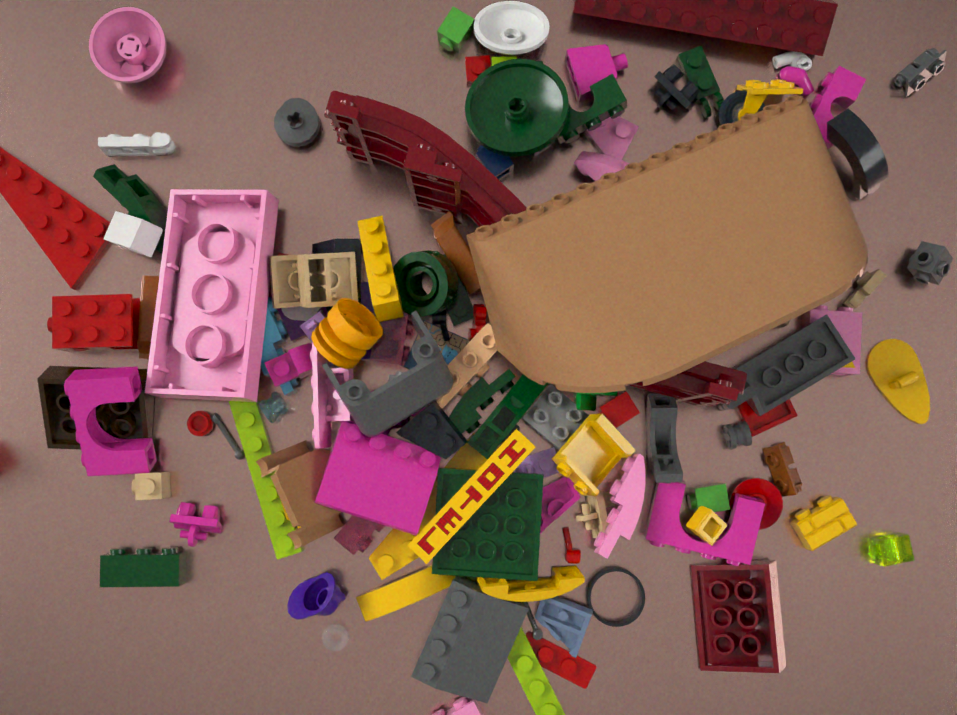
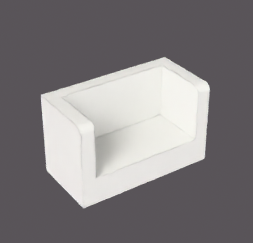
M115 211L104 240L124 249L152 257L163 229L143 219Z

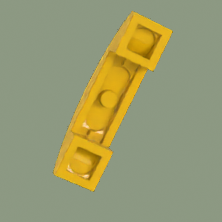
M432 565L423 570L383 587H378L356 597V600L366 622L406 607L450 587L452 580L456 576L432 574Z
M577 566L552 568L551 577L538 578V581H506V579L476 577V580L482 592L492 597L507 601L531 602L565 594L583 584L585 577Z

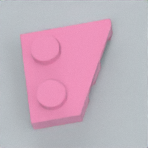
M620 116L614 119L609 117L602 121L601 126L592 131L587 129L585 133L595 142V146L600 153L622 160L639 126Z

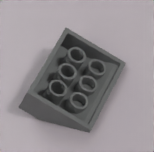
M456 576L452 580L411 677L435 689L488 703L529 607L520 602L492 597L482 592L477 582L464 576Z

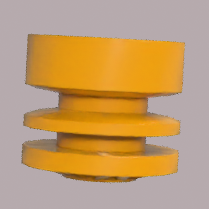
M341 298L328 312V316L312 331L311 339L319 353L329 362L344 369H353L366 355V350H369L383 335V328L380 322L377 321L376 316L364 305L350 298Z

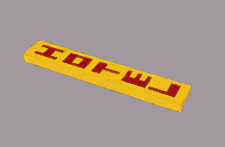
M516 429L407 546L427 564L536 446Z

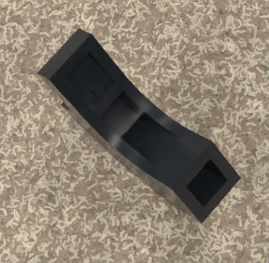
M849 108L827 122V140L842 152L851 166L854 177L853 195L860 200L866 195L876 192L880 182L888 178L889 172L885 155L874 134Z

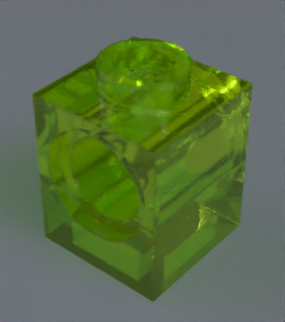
M897 532L869 538L868 554L870 559L874 561V564L885 567L915 561L909 534Z

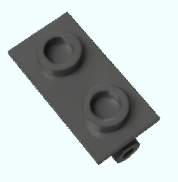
M936 48L927 49L913 61V64L918 68L909 64L896 75L894 82L898 87L904 86L906 88L905 97L909 96L913 91H919L931 76H936L945 67L946 50L939 54Z

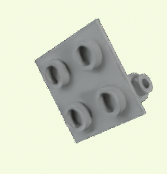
M550 384L523 416L522 420L525 421L526 425L528 424L536 430L538 435H542L544 440L547 439L553 444L555 449L560 450L589 415L584 410H577L576 404Z

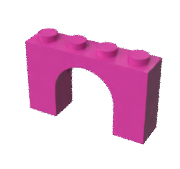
M138 366L74 370L65 380L64 391L69 396L71 404L70 416L75 421L76 441L80 443L82 451L81 462L86 468L87 476L150 473L157 462L153 439H119L113 437L100 427L96 418V407L98 405L134 402L143 391Z
M685 481L656 484L645 530V539L650 540L649 543L657 547H664L665 544L675 546L676 551L690 554L691 551L701 553L700 556L710 560H716L717 557L727 559V563L734 566H739L743 563L751 564L765 506L762 499L735 493L727 523L728 526L711 546L700 537L687 532L680 523L679 513L686 487Z

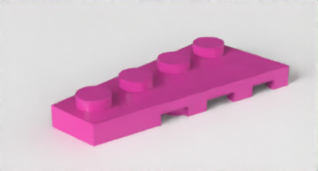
M563 476L543 487L540 534L581 498L569 477Z

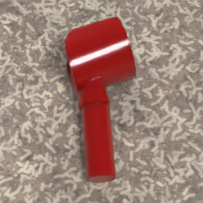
M569 527L562 528L566 544L565 560L571 564L580 563L581 551L572 549Z

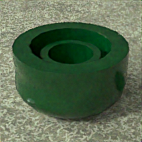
M439 251L411 252L401 257L394 265V274L404 312L411 315V313L417 311L420 317L430 316L444 311L454 301L458 292V275L451 261L440 254ZM424 272L429 274L433 283L429 294L425 292L421 283Z

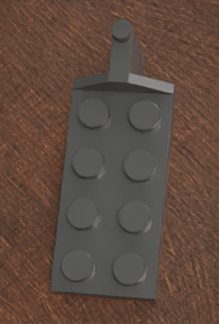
M826 314L736 368V370L747 373L743 395L738 394L737 401L730 402V405L718 404V408L722 411L730 410L746 401L758 416H761L855 360V357Z

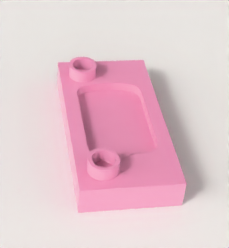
M170 190L145 386L146 394L160 398L257 402L270 286L269 256H273L279 200L268 190Z

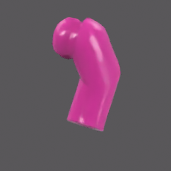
M792 66L781 69L779 73L780 79L786 80V82H795L794 85H798L799 88L803 89V96L809 95L814 91V87L804 69Z

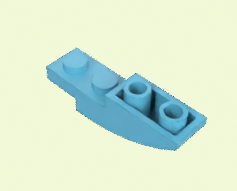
M272 297L268 298L261 360L263 374L267 377H270L264 363L285 354L282 347L278 348V345L287 342L284 335L288 334L282 320L278 321L274 314L277 308H273ZM296 378L280 385L284 395L290 396L298 392L296 385L299 382Z

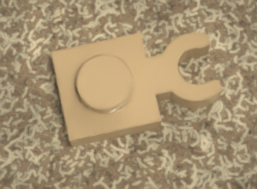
M880 269L871 273L865 272L857 280L859 285L853 291L854 293L843 304L846 307L858 308L887 275Z

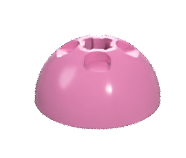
M122 7L106 13L97 21L90 34L89 52L93 63L104 75L118 82L138 83L149 79L160 69L166 56V38L160 24L148 12L138 8Z

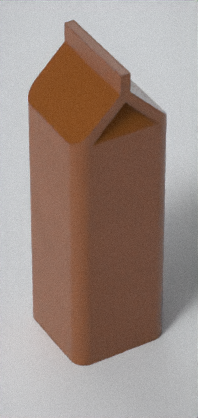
M449 211L431 224L434 237L446 257L455 267L457 275L465 288L472 295L481 291L466 236L468 232L462 222Z
M142 276L137 337L139 359H149L159 276Z

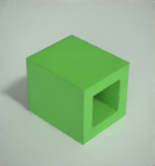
M453 6L437 30L439 44L448 51L454 50L460 53L474 31L475 19Z
M725 483L690 487L691 494H687L689 508L693 509L694 513L700 506L707 507L713 512L730 510Z

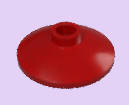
M750 478L739 483L733 490L730 497V510L732 509L735 493L759 498L765 503L759 530L772 526L780 518L783 510L782 495L778 488L770 481L762 478Z

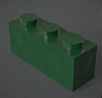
M178 547L162 548V552H152V548H136V552H126V548H111L110 553L100 555V587H179L186 583V552H178Z

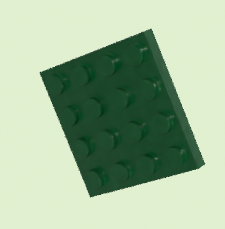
M438 468L436 514L477 470ZM512 472L433 557L432 574L538 581L544 474Z

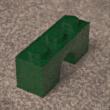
M613 74L590 86L594 103L589 110L578 112L572 109L569 104L567 122L557 137L560 144L563 142L570 143L576 140L581 132L587 129L588 131L595 130L602 125V121L609 117L611 119L617 118L625 112L627 99Z

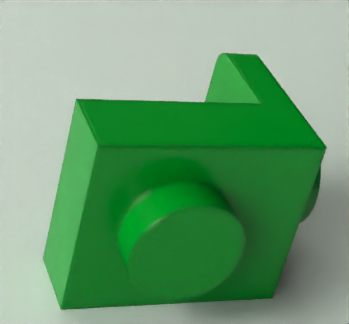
M618 391L577 393L576 408L577 410L596 411L597 396H617Z

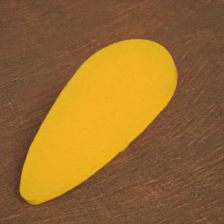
M887 339L877 343L870 350L867 357L869 376L879 391L900 414L917 424L926 423L930 413V396L922 366L914 349L906 342L898 339Z

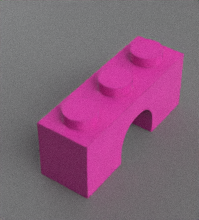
M838 66L832 73L828 72L821 83V86L824 87L821 94L817 93L810 105L813 108V115L827 149L833 146L827 140V122L834 118L831 114L830 106L836 104L847 109L856 101L866 81L865 78L841 66Z

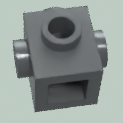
M921 241L915 254L910 257L907 268L917 282L925 285L928 283L940 285L943 277L949 273L953 257L945 246Z

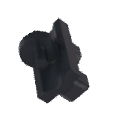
M674 64L663 73L659 71L654 76L668 90L665 93L659 88L655 92L660 98L657 106L662 109L667 105L673 111L678 106L672 100L675 97L686 109L690 110L695 105L693 101L701 90L692 81H689L680 90L675 84L684 76V73Z

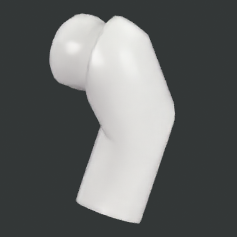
M789 51L774 56L772 59L776 69L789 65L807 71L812 66V60L801 52Z

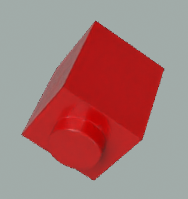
M627 391L622 392L597 408L600 412L599 414H603L615 428L640 413Z

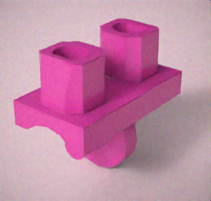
M181 502L177 513L171 514L169 522L174 523V528L185 529L180 531V538H188V546L195 547L198 540H207L208 533L204 532L221 534L223 526L219 522L220 510L217 506L206 505L204 506L202 517H195L196 506L191 503Z

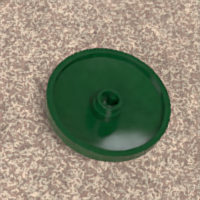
M511 59L489 67L473 82L465 101V116L473 137L487 150L509 157L530 155L549 146L564 129L569 114L568 94L561 78L550 67L529 59Z

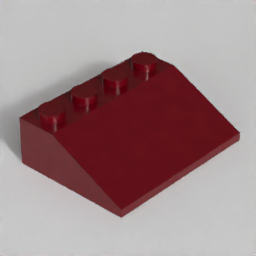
M776 560L751 561L750 565L743 563L739 566H734L727 562L691 565L700 671L780 673L786 667Z

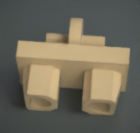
M599 490L600 493L597 496L586 495V503L581 504L583 514L576 515V521H584L586 530L592 531L593 538H597L601 531L605 532L609 524L606 522V507L615 506V503L610 501L612 494Z

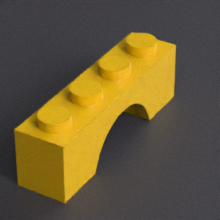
M383 216L357 221L372 305L377 321L382 322L404 317Z

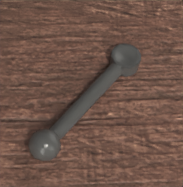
M217 413L211 415L212 421L217 424L234 450L235 458L238 460L243 459L245 456L244 451L239 450L222 424L220 416Z
M522 602L524 605L529 607L528 602ZM529 607L527 616L533 629L532 636L534 639L540 640L543 637V632L538 629Z

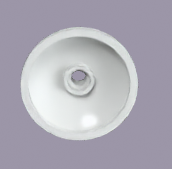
M502 1L493 3L483 8L474 20V34L477 40L489 50L499 54L521 55L539 48L549 35L550 26L546 15L535 6L524 2Z

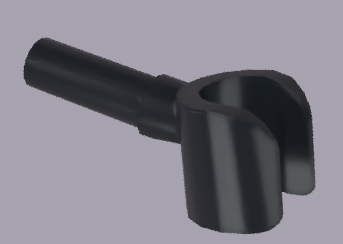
M446 310L432 315V324L440 325L444 341H449Z

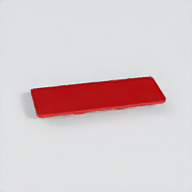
M530 631L526 633V637L541 667L584 689L588 687L597 668L595 664L579 656L573 657L566 649L544 638L540 640L534 639Z

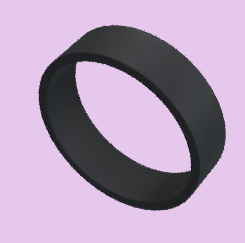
M608 567L600 570L592 577L587 587L586 599L589 609L593 610V615L600 622L612 627H621L632 623L640 616L645 605V591L640 580L630 571L621 567ZM609 572H624L632 576L640 591V601L637 609L631 616L621 621H609L601 618L596 614L591 604V591L595 582Z

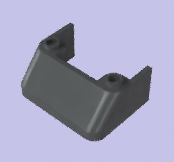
M417 311L411 313L412 325L420 336V339L412 347V356L417 365L376 390L370 392L367 385L358 379H352L340 385L328 364L322 365L361 433L365 436L374 437L446 395L452 389V374L436 341Z

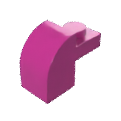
M312 343L290 349L287 353L264 363L275 388L298 377L302 379L313 374L310 359Z

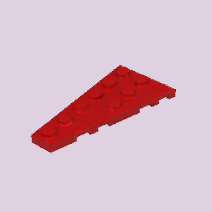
M0 147V193L69 287L75 290L109 243V241L104 240V236L111 222Z

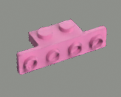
M312 342V349L310 351L313 375L311 377L313 403L311 410L314 415V429L312 431V438L315 448L320 449L332 446L331 421H353V418L322 367L325 363L329 366V361L319 353ZM330 368L340 385L353 379V369Z

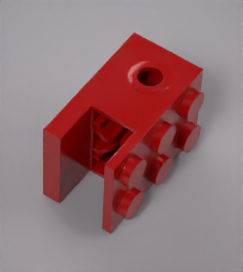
M132 294L52 296V317H49L47 320L48 331L52 332V349L65 352L138 350L140 298H133Z

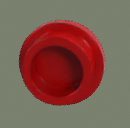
M205 411L193 412L187 420L188 430L195 436H205L213 429L214 422L211 419V415Z

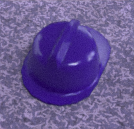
M326 572L300 583L292 591L287 604L288 613L297 620L313 615L328 616L335 612L339 603L344 601L346 596L341 592L338 584L335 583L334 576Z

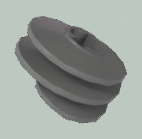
M291 98L285 101L277 110L274 117V128L279 138L287 145L294 147L305 146L312 142L319 132V116L315 108L308 101L301 98Z

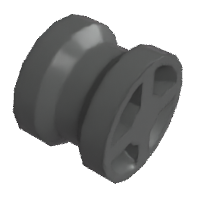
M745 420L738 422L737 425L726 424L723 426L725 441L730 450L736 449L738 445L750 446L752 444L751 431Z

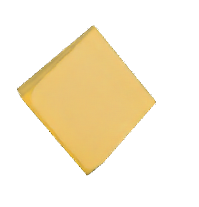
M700 506L686 524L692 532L711 546L728 526L717 514L704 506Z

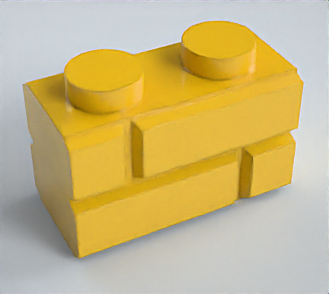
M831 495L825 496L817 501V507L812 510L805 508L795 514L796 519L791 521L790 524L805 549L814 551L857 526V522L842 498L832 497Z

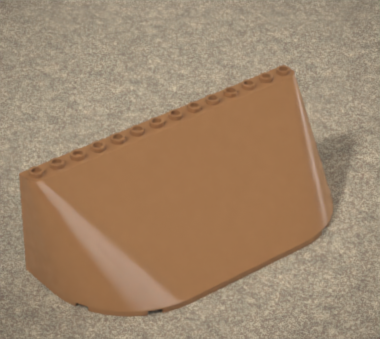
M800 95L789 96L785 98L784 102L765 106L762 111L744 115L741 117V120L734 123L722 124L715 131L699 134L694 140L686 143L675 144L672 146V149L663 153L651 154L648 159L639 163L627 164L624 167L625 169L615 173H606L599 180L580 184L573 191L556 194L547 202L530 205L521 213L506 215L501 221L492 225L480 226L475 232L466 235L498 351L521 373L541 385L551 383L556 385L557 390L576 393L625 390V385L642 382L643 386L684 372L836 298L852 286V280L855 277L862 276L868 262L866 240L808 100Z

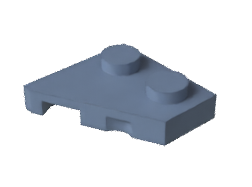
M556 596L540 600L534 618L543 627H546L557 641L561 640L570 649L569 653L576 658L593 610Z

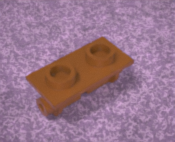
M785 441L777 443L775 446L762 448L765 461L774 480V485L778 488L782 497L797 495L798 492H801L803 483L797 468L789 470L788 465L795 462L790 447L786 446Z

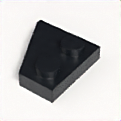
M436 401L432 402L396 432L399 436L444 459L450 457L468 442Z

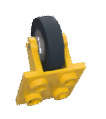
M746 80L745 85H737V90L739 91L730 94L722 102L719 110L720 124L734 123L741 120V117L744 115L762 111L765 107L764 100L768 94H803V89L795 87V82H786V80H771L770 84L769 82H761V80Z

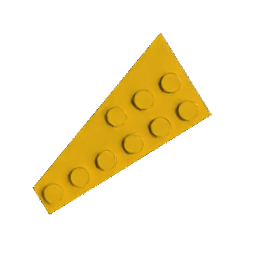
M473 432V434L468 438L467 441H469V440L471 439V437L475 434L474 432ZM466 443L444 468L478 470L488 459ZM438 475L435 479L418 533L436 514ZM393 528L370 555L369 560L381 580L419 558L407 546L417 535Z

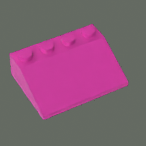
M342 421L329 455L315 503L417 535L437 476L441 457L420 446L384 434L374 437L365 436L357 425Z

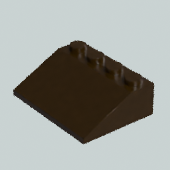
M49 366L37 378L48 448L81 449L80 443L76 441V425L70 416L71 404L69 396L65 394L64 383L74 370L102 369L103 367ZM138 369L143 391L134 402L105 403L96 407L97 421L100 427L109 435L119 439L152 438L154 396L145 393L148 369Z

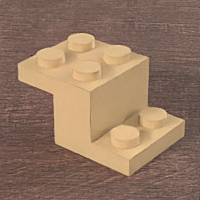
M355 252L269 256L272 305L274 309L334 306L341 298H350L358 302Z

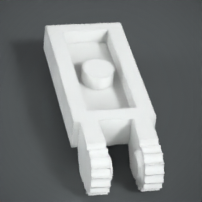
M155 132L151 137L144 134H134L133 137H122L117 134L98 137V146L107 156L169 155L174 153L176 148L169 134L167 135L164 132L162 134L161 132Z

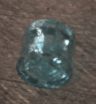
M277 391L271 393L269 399L258 402L260 409L271 423L276 422L280 415H286L290 412L287 404Z

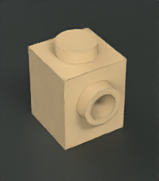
M170 472L135 474V479L132 480V493L135 495V500L170 498Z

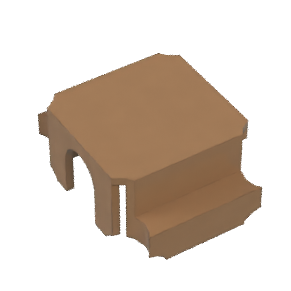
M307 440L255 461L261 469V478L274 473L270 477L293 527H300L286 534L292 539L295 549L344 526L338 515L341 511L315 503L331 451L320 448L310 452L307 448Z

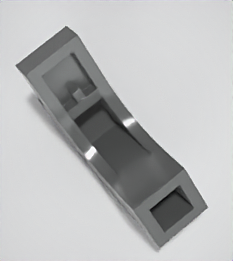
M648 394L646 440L650 473L654 475L656 483L682 482L683 471L676 445L678 411L676 400L673 397L662 394Z

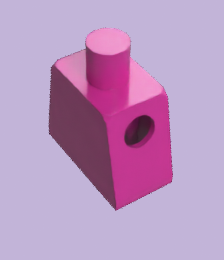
M606 44L570 48L566 51L565 61L579 102L592 97L590 92L591 85L611 74L614 75L617 81L618 75L616 71L628 68L626 55L622 53L611 56L609 47Z

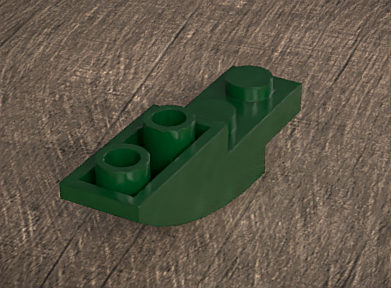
M115 164L97 169L93 177L129 211L127 215L143 219L163 229L155 248L162 254L167 214L153 192L137 174L127 177Z
M510 369L506 370L490 384L481 377L463 395L449 416L461 433L467 431L470 434L481 425L478 420L482 417L476 411L478 407L484 410L495 401L492 398L494 394L499 390L503 394L514 385L512 380L516 376Z
M522 374L467 443L488 459L531 407L548 383L545 385L538 384Z

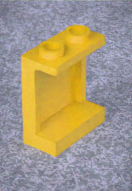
M590 414L554 455L552 460L558 465L556 467L563 476L569 477L573 481V486L577 492L583 496H597L600 493L597 487L619 460L631 457L636 450L603 414Z

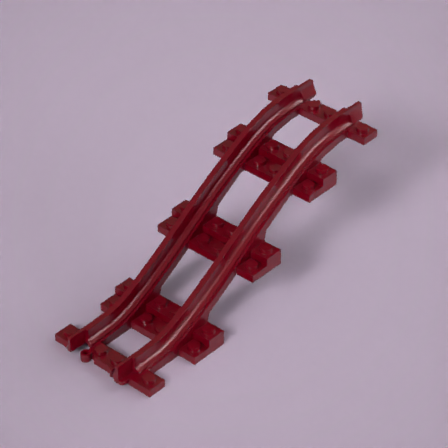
M338 91L330 93L324 116L325 118L332 119L331 126H334L333 130L337 132V143L347 146L346 152L351 159L374 164V160L378 159L403 169L413 206L442 214H447L451 211L455 217L461 219L463 214H466L478 227L492 225L501 221L506 215H516L526 210L527 207L472 154L449 135L423 118L366 97L353 96ZM704 361L684 372L650 385L643 386L642 382L625 385V387L632 386L675 398L676 401L698 407H713V405L717 406L720 403L730 405V402L737 401L738 394L743 395L747 373Z

